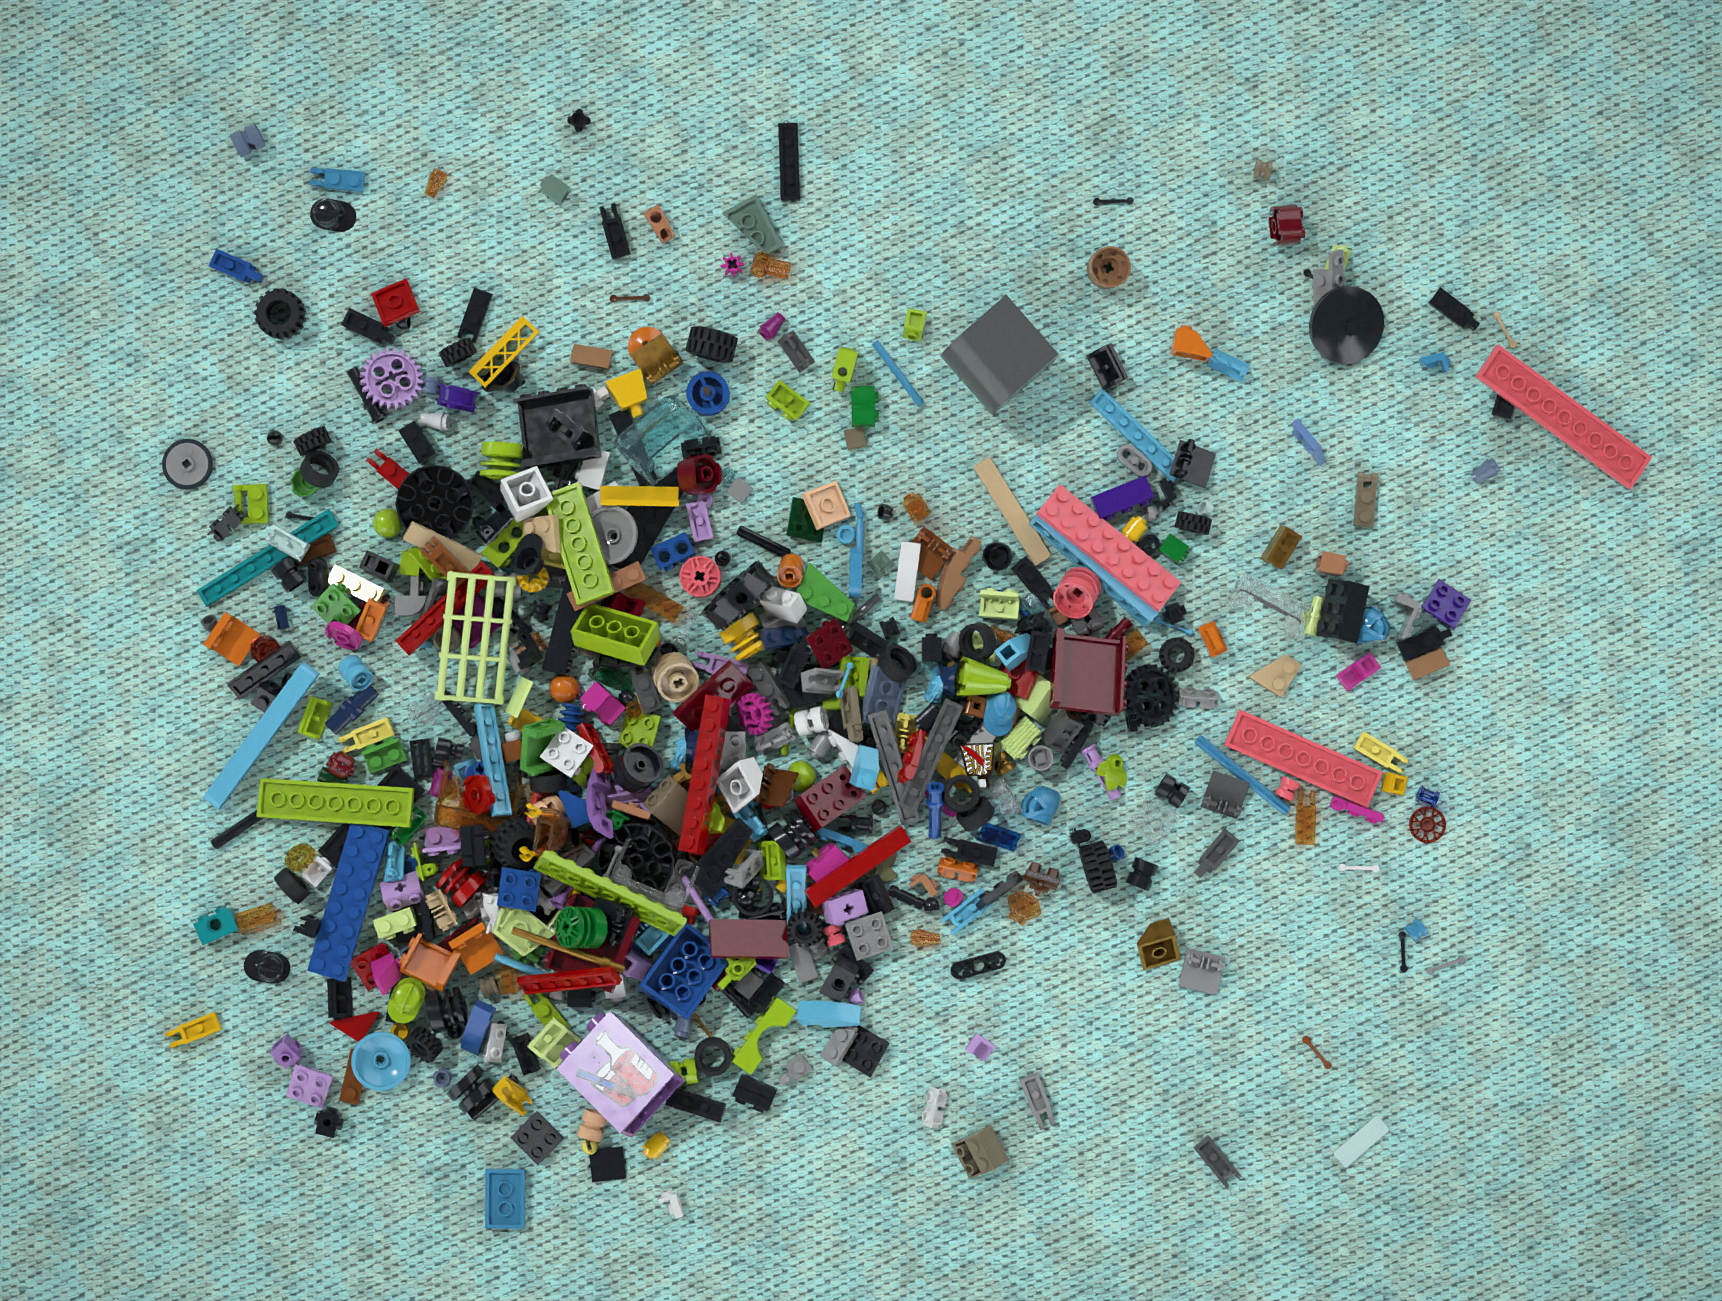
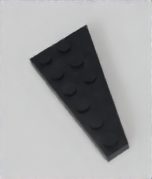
M677 467L670 470L653 487H678ZM679 489V497H678V500L681 498L682 494L684 493V492L680 491V489ZM629 506L626 511L632 515L636 522L638 530L637 543L632 553L625 560L611 565L622 569L639 561L641 566L675 507ZM617 533L613 536L614 540L617 538Z

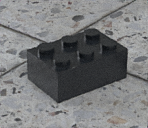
M1328 579L1316 636L1357 644L1370 586L1352 581Z

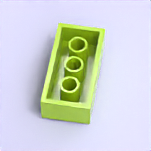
M593 603L583 609L571 629L574 646L645 666L661 638L658 622Z

